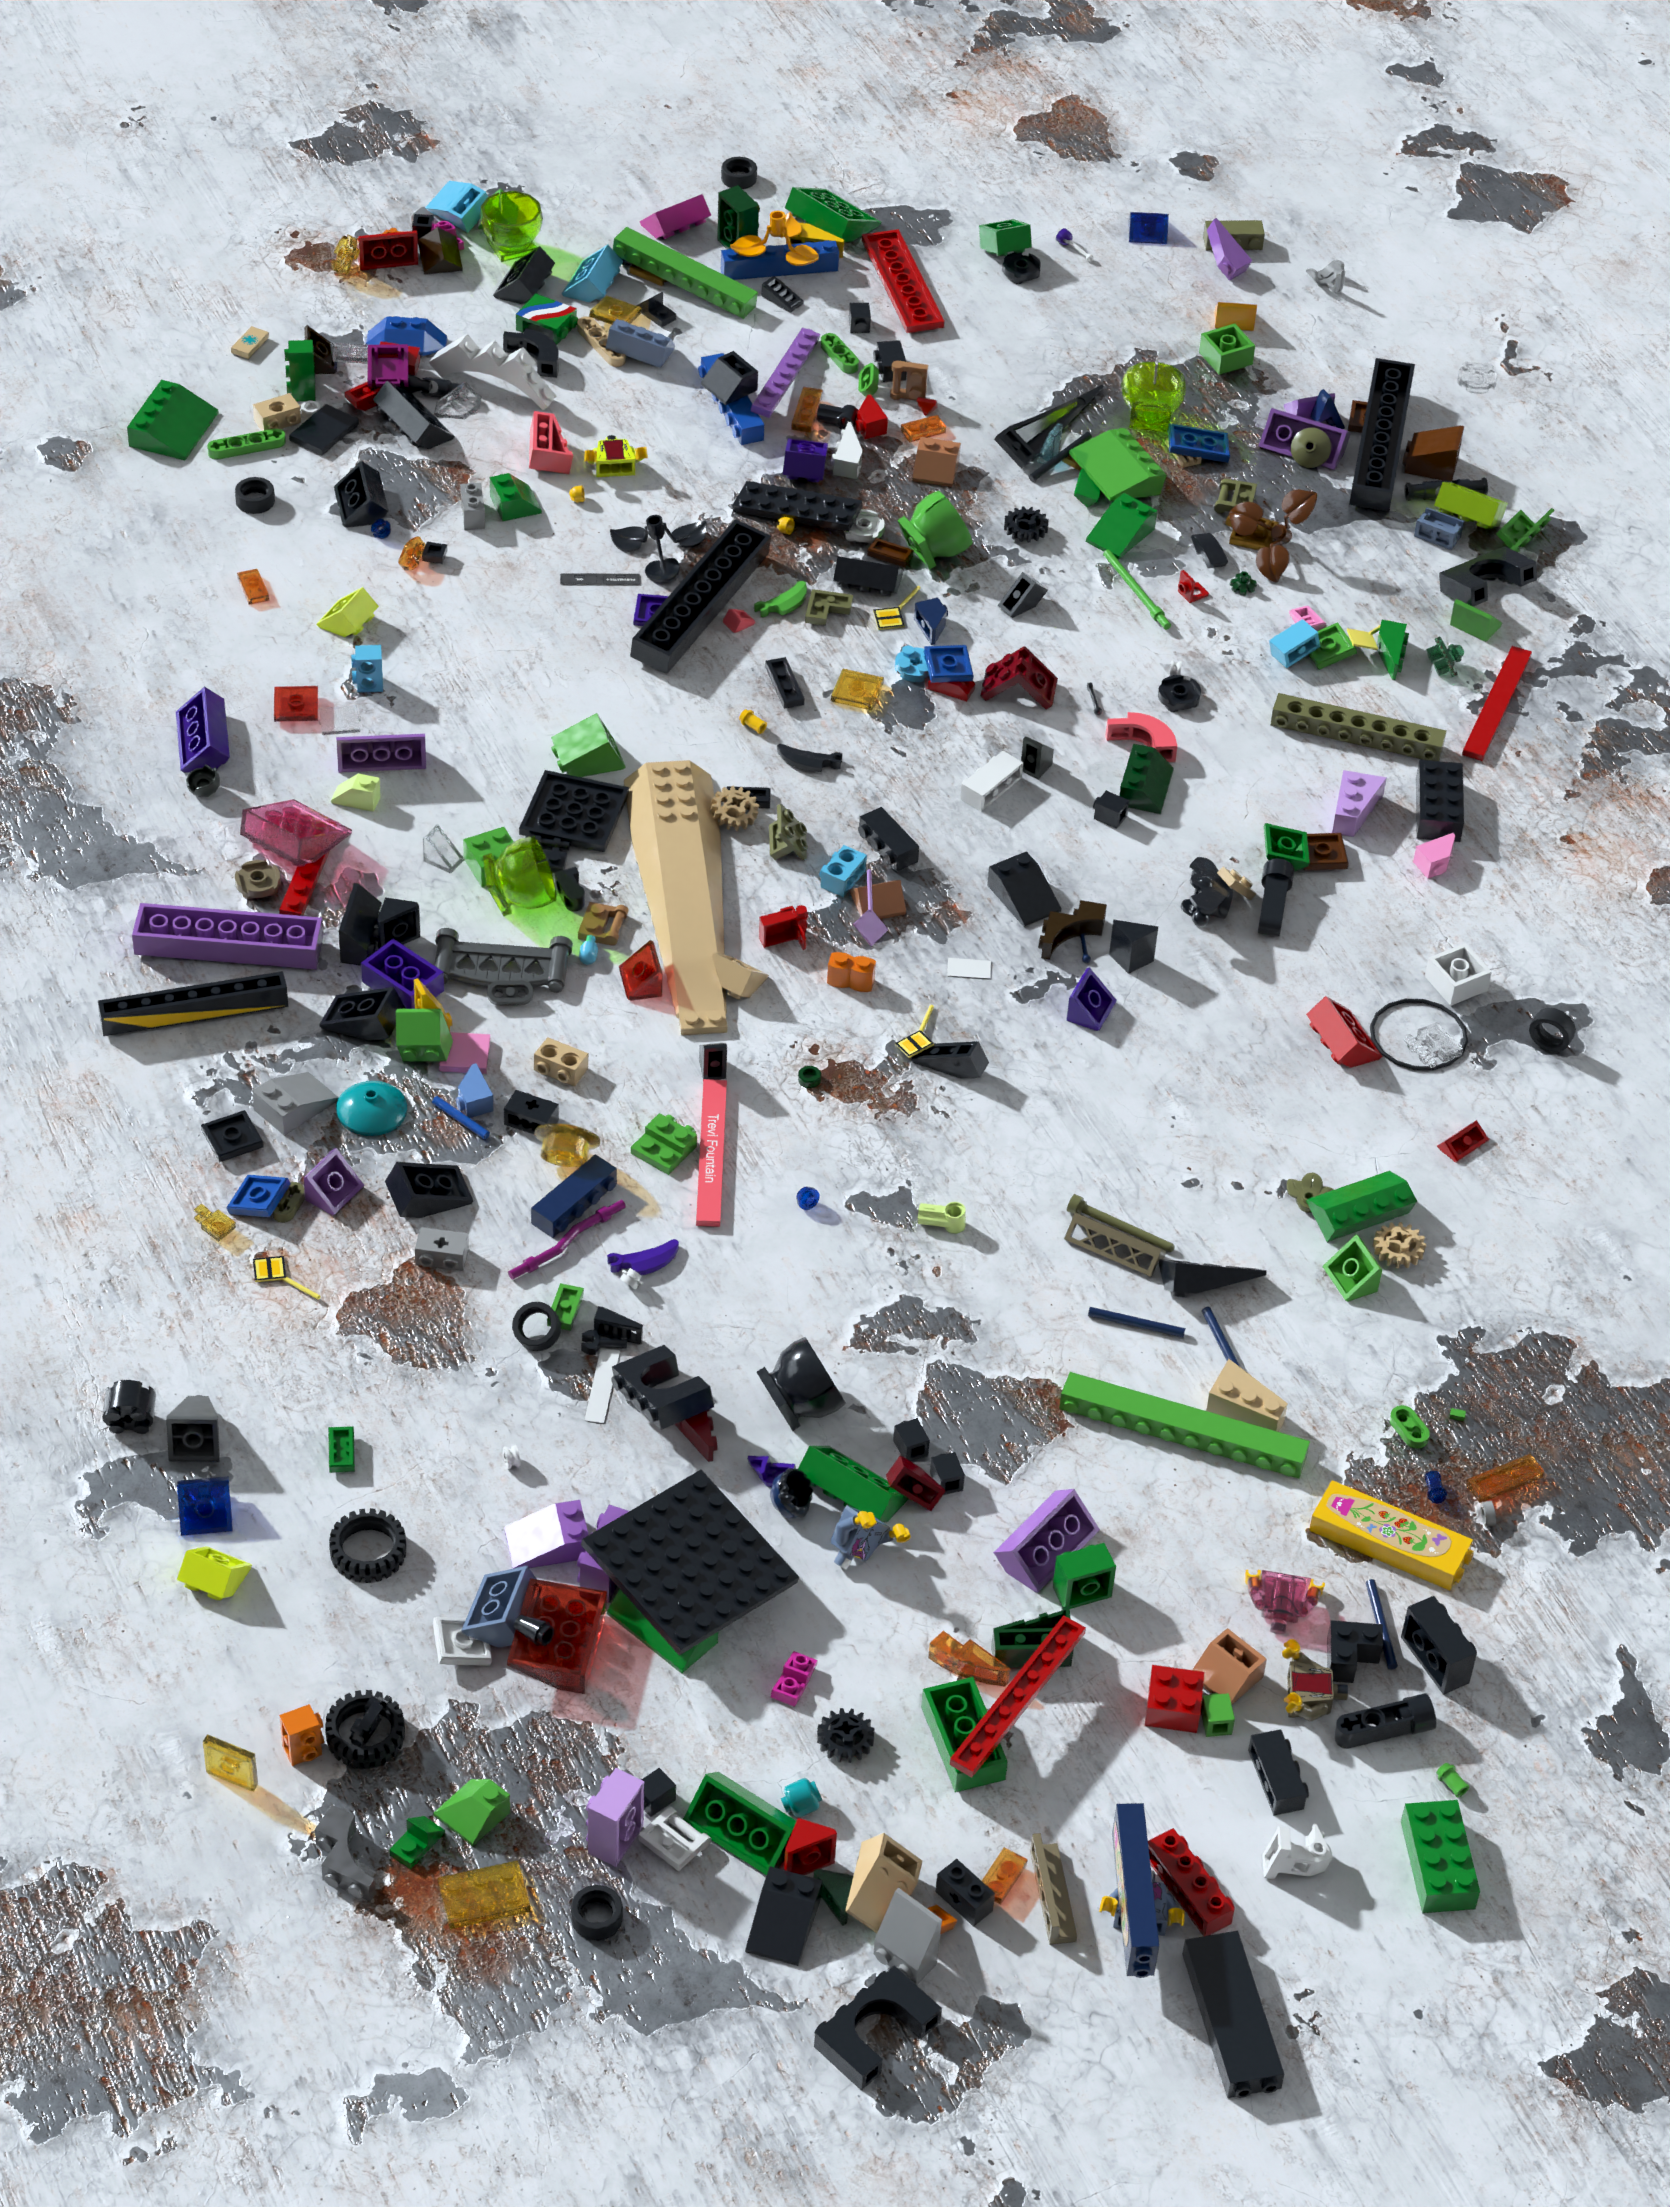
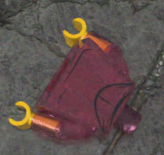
M1249 1570L1245 1572V1583L1248 1585V1593L1255 1608L1261 1611V1617L1272 1619L1270 1632L1275 1634H1285L1287 1622L1297 1623L1299 1617H1306L1317 1605L1325 1587L1324 1582L1321 1586H1316L1313 1584L1314 1579L1266 1570H1262V1573L1261 1570H1257L1256 1575L1249 1574Z

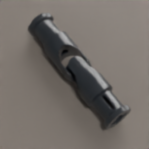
M409 374L408 387H404V383L400 382V387L410 393L422 391L421 393L427 396L442 398L458 397L464 401L468 390L467 382L458 384L452 383L450 380L431 377L420 379ZM431 381H435L438 384L436 393H430L433 387Z
M1485 477L1481 478V480L1424 481L1422 484L1406 483L1404 488L1406 501L1416 498L1431 500L1437 499L1438 494H1435L1437 487L1441 488L1442 482H1452L1485 495L1488 493V482Z

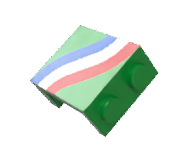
M535 294L516 313V330L523 333L531 323L553 331V341L557 345L577 326V308Z

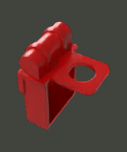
M799 905L796 907V911L793 906L781 908L779 912L760 916L759 939L763 947L798 940L801 948L806 950L805 933L808 927L806 906Z

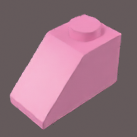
M1451 833L1416 846L1413 863L1428 879L1447 871L1455 834Z

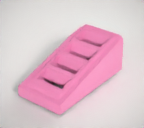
M1308 605L1289 610V614L1295 623L1303 619L1316 631L1326 628V623Z

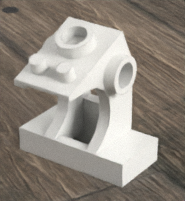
M1317 1824L1312 1826V1831L1306 1837V1846H1299L1290 1841L1289 1827L1279 1826L1262 1855L1264 1878L1275 1879L1278 1872L1309 1877L1325 1872L1333 1856L1330 1846L1324 1840L1325 1834L1319 1830Z

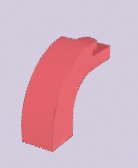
M1128 712L1127 718L1107 719L1106 740L1139 741L1148 747L1155 748L1168 762L1176 761L1177 741L1172 730L1164 722L1150 715Z

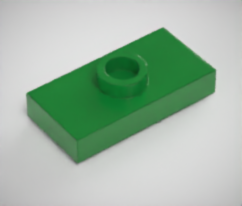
M354 1426L328 1427L329 1473L355 1472Z

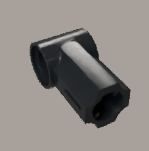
M820 403L816 420L835 424L841 430L846 428L848 422H851L854 428L858 409L853 405H845L841 408Z

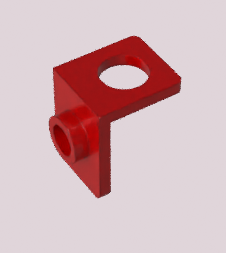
M1185 570L1180 571L1178 592L1189 603L1209 595V592L1199 582H1195ZM1194 589H1197L1201 592L1198 595H1193Z

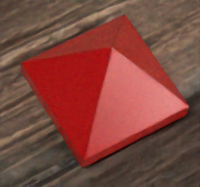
M917 398V404L925 416L938 408V403L934 399Z

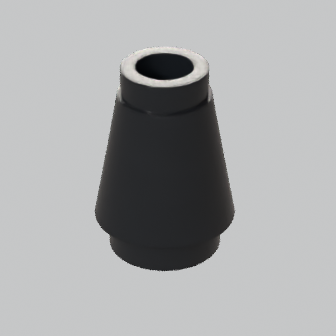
M519 1615L514 1622V1628L536 1646H547L554 1636V1628L547 1621Z

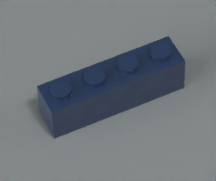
M593 1155L531 1207V1224L552 1238L558 1233L565 1231L571 1222L576 1218H580L591 1205L597 1204L604 1194L615 1188L617 1184V1168L598 1155Z

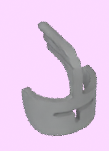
M1334 260L1318 272L1313 268L1306 269V272L1319 285L1327 286L1334 293L1340 292L1343 289L1345 265L1342 261Z

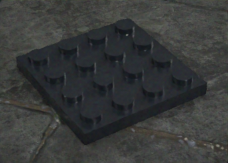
M545 770L521 822L519 835L528 837L538 835L544 839L551 840L561 838V841L570 842L571 846L605 852L626 803L629 787Z

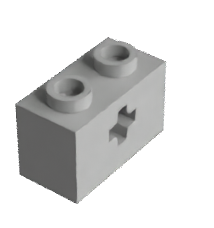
M481 483L460 484L464 530L485 529V510Z
M420 1227L415 1246V1265L463 1271L469 1251V1233Z

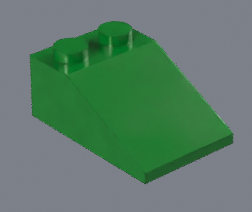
M1123 493L1111 503L1087 536L1086 542L1102 551L1110 550L1117 559H1120L1155 530L1157 510Z

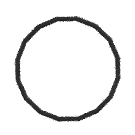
M1405 998L1388 1003L1375 1013L1370 1024L1371 1040L1381 1055L1396 1065L1412 1070H1436L1450 1066L1463 1056L1468 1044L1466 1027L1457 1014L1442 1004L1426 999ZM1403 1003H1424L1440 1008L1451 1015L1462 1029L1464 1042L1460 1052L1448 1062L1435 1066H1414L1398 1061L1383 1051L1375 1038L1374 1026L1379 1015L1390 1007Z

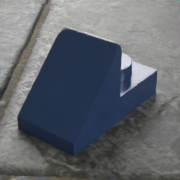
M1324 389L1321 390L1310 417L1314 421L1321 423L1326 420L1330 426L1345 429L1332 397Z

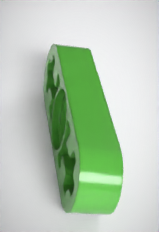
M826 333L822 335V350L844 373H856L859 368L857 356L836 334Z

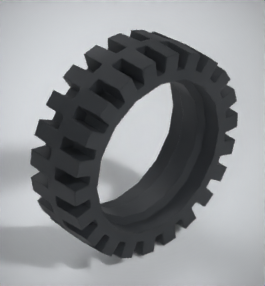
M365 1508L359 1509L358 1515L355 1511L349 1512V1518L344 1515L341 1517L340 1522L337 1521L329 1537V1550L333 1566L337 1568L341 1575L345 1573V1578L351 1580L354 1576L355 1582L359 1583L362 1578H365V1583H371V1578H375L376 1582L382 1581V1575L386 1579L391 1577V1572L396 1573L399 1570V1565L402 1566L404 1558H406V1535L404 1528L401 1527V1522L398 1519L395 1520L392 1514L386 1516V1511L383 1510L376 1514V1509L370 1508L369 1513L365 1512ZM364 1530L383 1532L393 1541L392 1550L386 1556L375 1561L353 1559L345 1554L342 1546L344 1541L352 1534Z
M361 1690L355 1691V1697L348 1693L345 1695V1701L339 1698L336 1701V1706L332 1705L329 1709L325 1722L327 1745L338 1761L342 1759L343 1764L348 1766L352 1762L353 1768H359L360 1763H363L364 1769L370 1768V1763H374V1766L378 1767L381 1766V1760L385 1763L389 1762L391 1755L395 1757L398 1754V1749L402 1748L403 1740L405 1739V1721L402 1709H399V1704L396 1701L392 1702V1697L386 1695L383 1698L382 1692L377 1691L375 1697L385 1699L389 1702L386 1712L381 1710L379 1714L389 1720L392 1729L382 1742L373 1746L360 1747L349 1744L339 1734V1727L345 1719L356 1713L366 1712L364 1708L373 1695L372 1690H366L365 1695H362Z

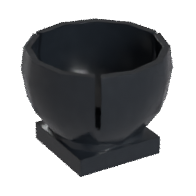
M806 1337L794 1341L781 1352L773 1372L769 1373L765 1367L757 1371L758 1376L792 1431L801 1426L798 1422L800 1417L822 1418L838 1411L846 1404Z

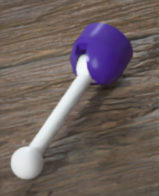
M1063 228L1056 235L1057 242L1062 245H1072L1086 257L1087 261H1093L1094 256L1092 254L1086 253L1072 241L1073 236L1069 230Z

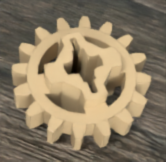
M731 786L730 790L723 787L722 792L717 791L712 799L710 812L714 813L713 819H719L720 826L726 824L728 830L731 826L736 831H738L739 826L745 830L748 824L753 825L754 820L757 819L759 804L755 803L756 797H749L750 791L742 792L743 787H740L738 790H735L734 786Z
M1390 1222L1389 1228L1382 1225L1381 1230L1376 1231L1372 1247L1375 1248L1374 1254L1380 1255L1379 1261L1387 1260V1266L1394 1263L1398 1269L1401 1264L1409 1268L1410 1263L1417 1265L1418 1259H1423L1426 1243H1424L1425 1237L1419 1236V1229L1411 1230L1412 1225L1410 1224L1407 1227H1403L1402 1222H1399L1398 1226Z

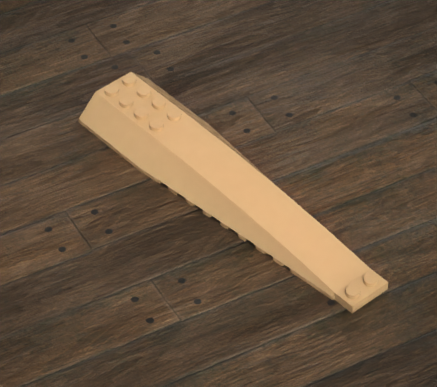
M690 760L648 762L624 779V786L629 787L626 803L632 846L639 866L644 893L647 897L652 924L655 928V936L659 944L664 971L667 975V983L675 1014L679 1019L681 1035L727 1033L726 989L721 987L712 959L713 952L725 955L721 835L718 819L714 820V813L710 812L711 802L714 797L712 777Z

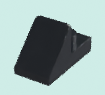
M663 292L635 306L637 311L661 328L676 320V313L663 305Z

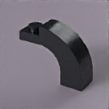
M525 329L524 333L504 331L503 350L505 352L514 353L524 347L530 356L537 360V373L540 376L557 378L559 372V351L556 343L550 337L531 329Z

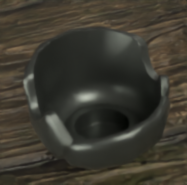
M205 765L203 768H196L191 771L186 778L187 788L193 795L198 797H208L215 793L220 786V777L216 767L212 769L210 766Z

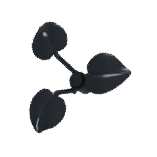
M651 515L646 519L647 526H645V529L638 526L610 529L614 545L625 552L640 549L642 543L647 542L648 534L653 540H656L660 561L650 562L645 567V574L652 581L662 582L674 579L680 571L679 562L675 558L665 560L663 558L660 539L663 538L665 532L674 543L679 542L680 546L685 548L695 547L705 539L707 522L705 520L676 528L671 533L666 523H663L660 515Z

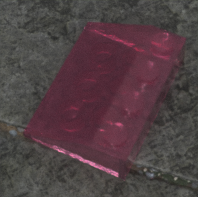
M295 799L242 810L240 835L249 839L252 843L259 844L264 850L272 851L279 858L292 862L294 866L302 867L307 863L317 861L352 834V829Z

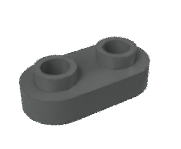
M524 980L494 981L488 986L487 997L492 1004L498 1006L526 1005L533 998V987ZM523 991L526 993V995L524 997L518 996V993ZM496 992H501L503 996L496 997L494 994Z

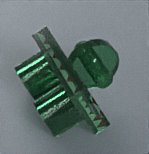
M1441 637L1435 638L1436 645L1426 649L1431 662L1442 658L1433 663L1438 676L1448 672L1451 677L1458 675L1454 668V661L1460 662L1462 660L1464 649L1461 645L1450 644L1447 649Z

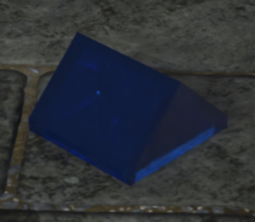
M1130 212L1128 216L1129 242L1167 244L1169 214Z

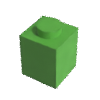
M1229 1693L1204 1695L1201 1704V1716L1206 1737L1232 1735L1235 1718Z

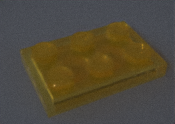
M518 1860L437 1878L449 1929L530 1912V1903Z

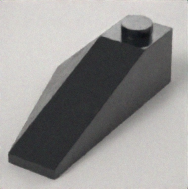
M1159 1259L1164 1290L1172 1291V1296L1187 1297V1293L1197 1294L1266 1276L1267 1273L1266 1270L1256 1268L1223 1267L1222 1265L1207 1263L1200 1265L1199 1263Z

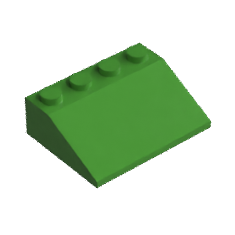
M1126 428L1108 430L1071 449L1069 452L1072 458L1085 470L1091 480L1110 501L1116 500L1123 493L1133 498L1160 495L1167 476Z

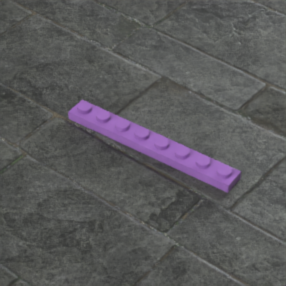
M801 328L752 404L751 412L770 418L818 343L819 333L811 329Z

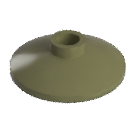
M1317 428L1301 430L1295 435L1291 443V454L1294 460L1306 468L1321 466L1327 461L1331 453L1329 437L1325 432ZM1309 443L1314 444V447L1311 450L1307 449V445Z

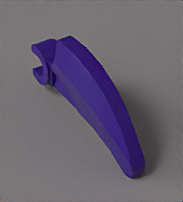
M673 1239L655 1248L624 1255L610 1253L607 1255V1263L610 1264V1271L612 1273L631 1268L640 1275H647L658 1271L672 1261L678 1252L679 1242Z

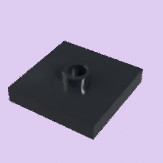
M245 1110L201 1125V1131L219 1162L264 1147L263 1140Z

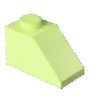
M363 774L353 776L338 785L331 803L374 812L380 799V778Z

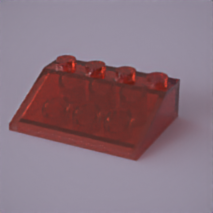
M530 1578L520 1615L549 1622L554 1628V1636L547 1646H536L516 1630L507 1666L558 1690L585 1694L607 1611V1591Z

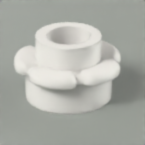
M630 1268L628 1272L622 1271L624 1273L620 1279L634 1289L643 1284L640 1281L642 1275Z

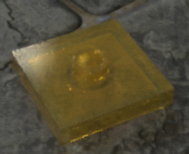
M605 296L590 310L589 317L611 325L616 319L624 320L631 324L641 314L642 308L610 296Z
M842 669L832 692L831 701L872 710L884 683V677Z
M207 1734L203 1740L206 1772L254 1792L258 1785L255 1753Z

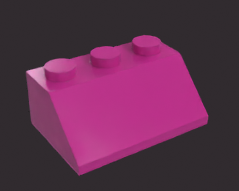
M703 194L655 212L639 222L656 239L662 236L664 239L675 235L674 231L679 230L682 233L691 229L689 225L695 223L697 227L706 223L705 219L710 217L711 213Z

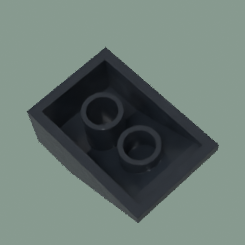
M1027 851L989 866L987 886L1023 927L1049 917L1050 911L1061 912L1062 908L1040 866Z
M394 987L340 994L335 996L319 1026L321 1029L369 1041L385 1040L390 1038L396 1027V1010L406 1009Z
M396 1162L385 1180V1184L400 1217L423 1218L467 1206L474 1201L458 1165Z
M770 1866L761 1890L745 1952L799 1966L821 1901L823 1880Z

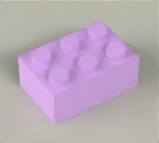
M615 1768L610 1776L607 1775L603 1779L598 1794L596 1796L593 1795L587 1803L588 1819L586 1826H588L586 1841H588V1854L617 1867L643 1828L644 1781Z

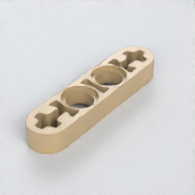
M585 316L578 319L577 331L609 365L613 367L623 366L626 362L625 354H620L603 347L607 344L608 333L591 317Z

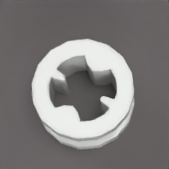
M1171 660L1169 676L1181 674L1182 661L1175 663L1174 660Z
M512 1445L511 1449L503 1447L506 1468L511 1469L514 1465L517 1468L520 1467L521 1463L517 1446Z

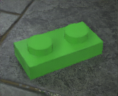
M560 1283L551 1308L559 1316L562 1324L561 1329L571 1331L584 1295V1288ZM547 1318V1326L551 1327L550 1319Z

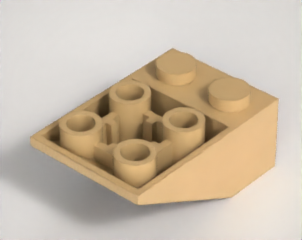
M885 1833L863 1841L845 1911L875 1933H878L895 1891L900 1888L911 1896L918 1883L922 1860Z

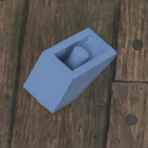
M476 1063L471 1065L458 1086V1097H456L458 1110H463L464 1114L469 1118L494 1111L493 1094Z

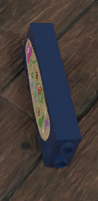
M1144 1803L1116 1804L1112 1840L1126 1975L1145 1978L1155 1974L1159 1952V1938Z

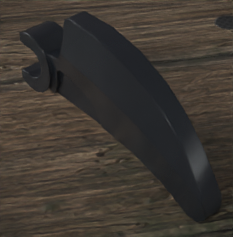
M784 744L777 745V753L780 757L797 768L813 772H822V768L827 766L833 769L841 768L842 753L822 754L799 750Z

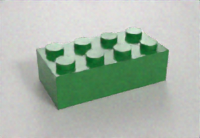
M970 1677L924 1688L921 1708L955 1793L1006 1780L1008 1761L1000 1743L972 1778L949 1765L950 1758L987 1713L974 1678Z
M1458 1800L1405 1803L1401 1825L1422 1913L1475 1910L1480 1895V1888Z

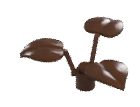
M1298 489L1290 491L1285 495L1282 501V510L1287 513L1284 516L1285 526L1277 524L1272 528L1261 522L1260 520L1264 513L1263 509L1254 502H1243L1231 509L1229 517L1232 528L1236 533L1242 536H1249L1255 533L1258 525L1271 531L1272 538L1276 540V542L1270 544V548L1263 547L1256 555V565L1267 579L1278 583L1281 575L1286 570L1290 555L1282 544H1287L1292 539L1288 518L1295 525L1306 521L1316 505V492Z

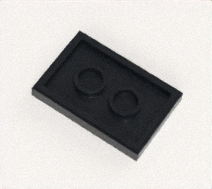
M325 404L289 435V441L323 455L359 424V418Z

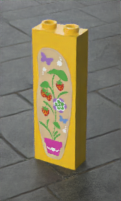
M1333 1480L1330 1482L1311 1517L1309 1531L1449 1591L1455 1582L1459 1583L1465 1570L1463 1566L1464 1564H1470L1474 1551L1471 1550L1473 1539Z

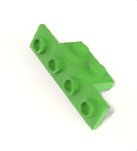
M1551 508L1536 523L1520 510L1496 535L1510 549L1519 552L1518 546L1523 548L1531 540L1529 536L1533 538L1541 530L1539 526L1543 528L1551 520L1549 516L1555 510Z

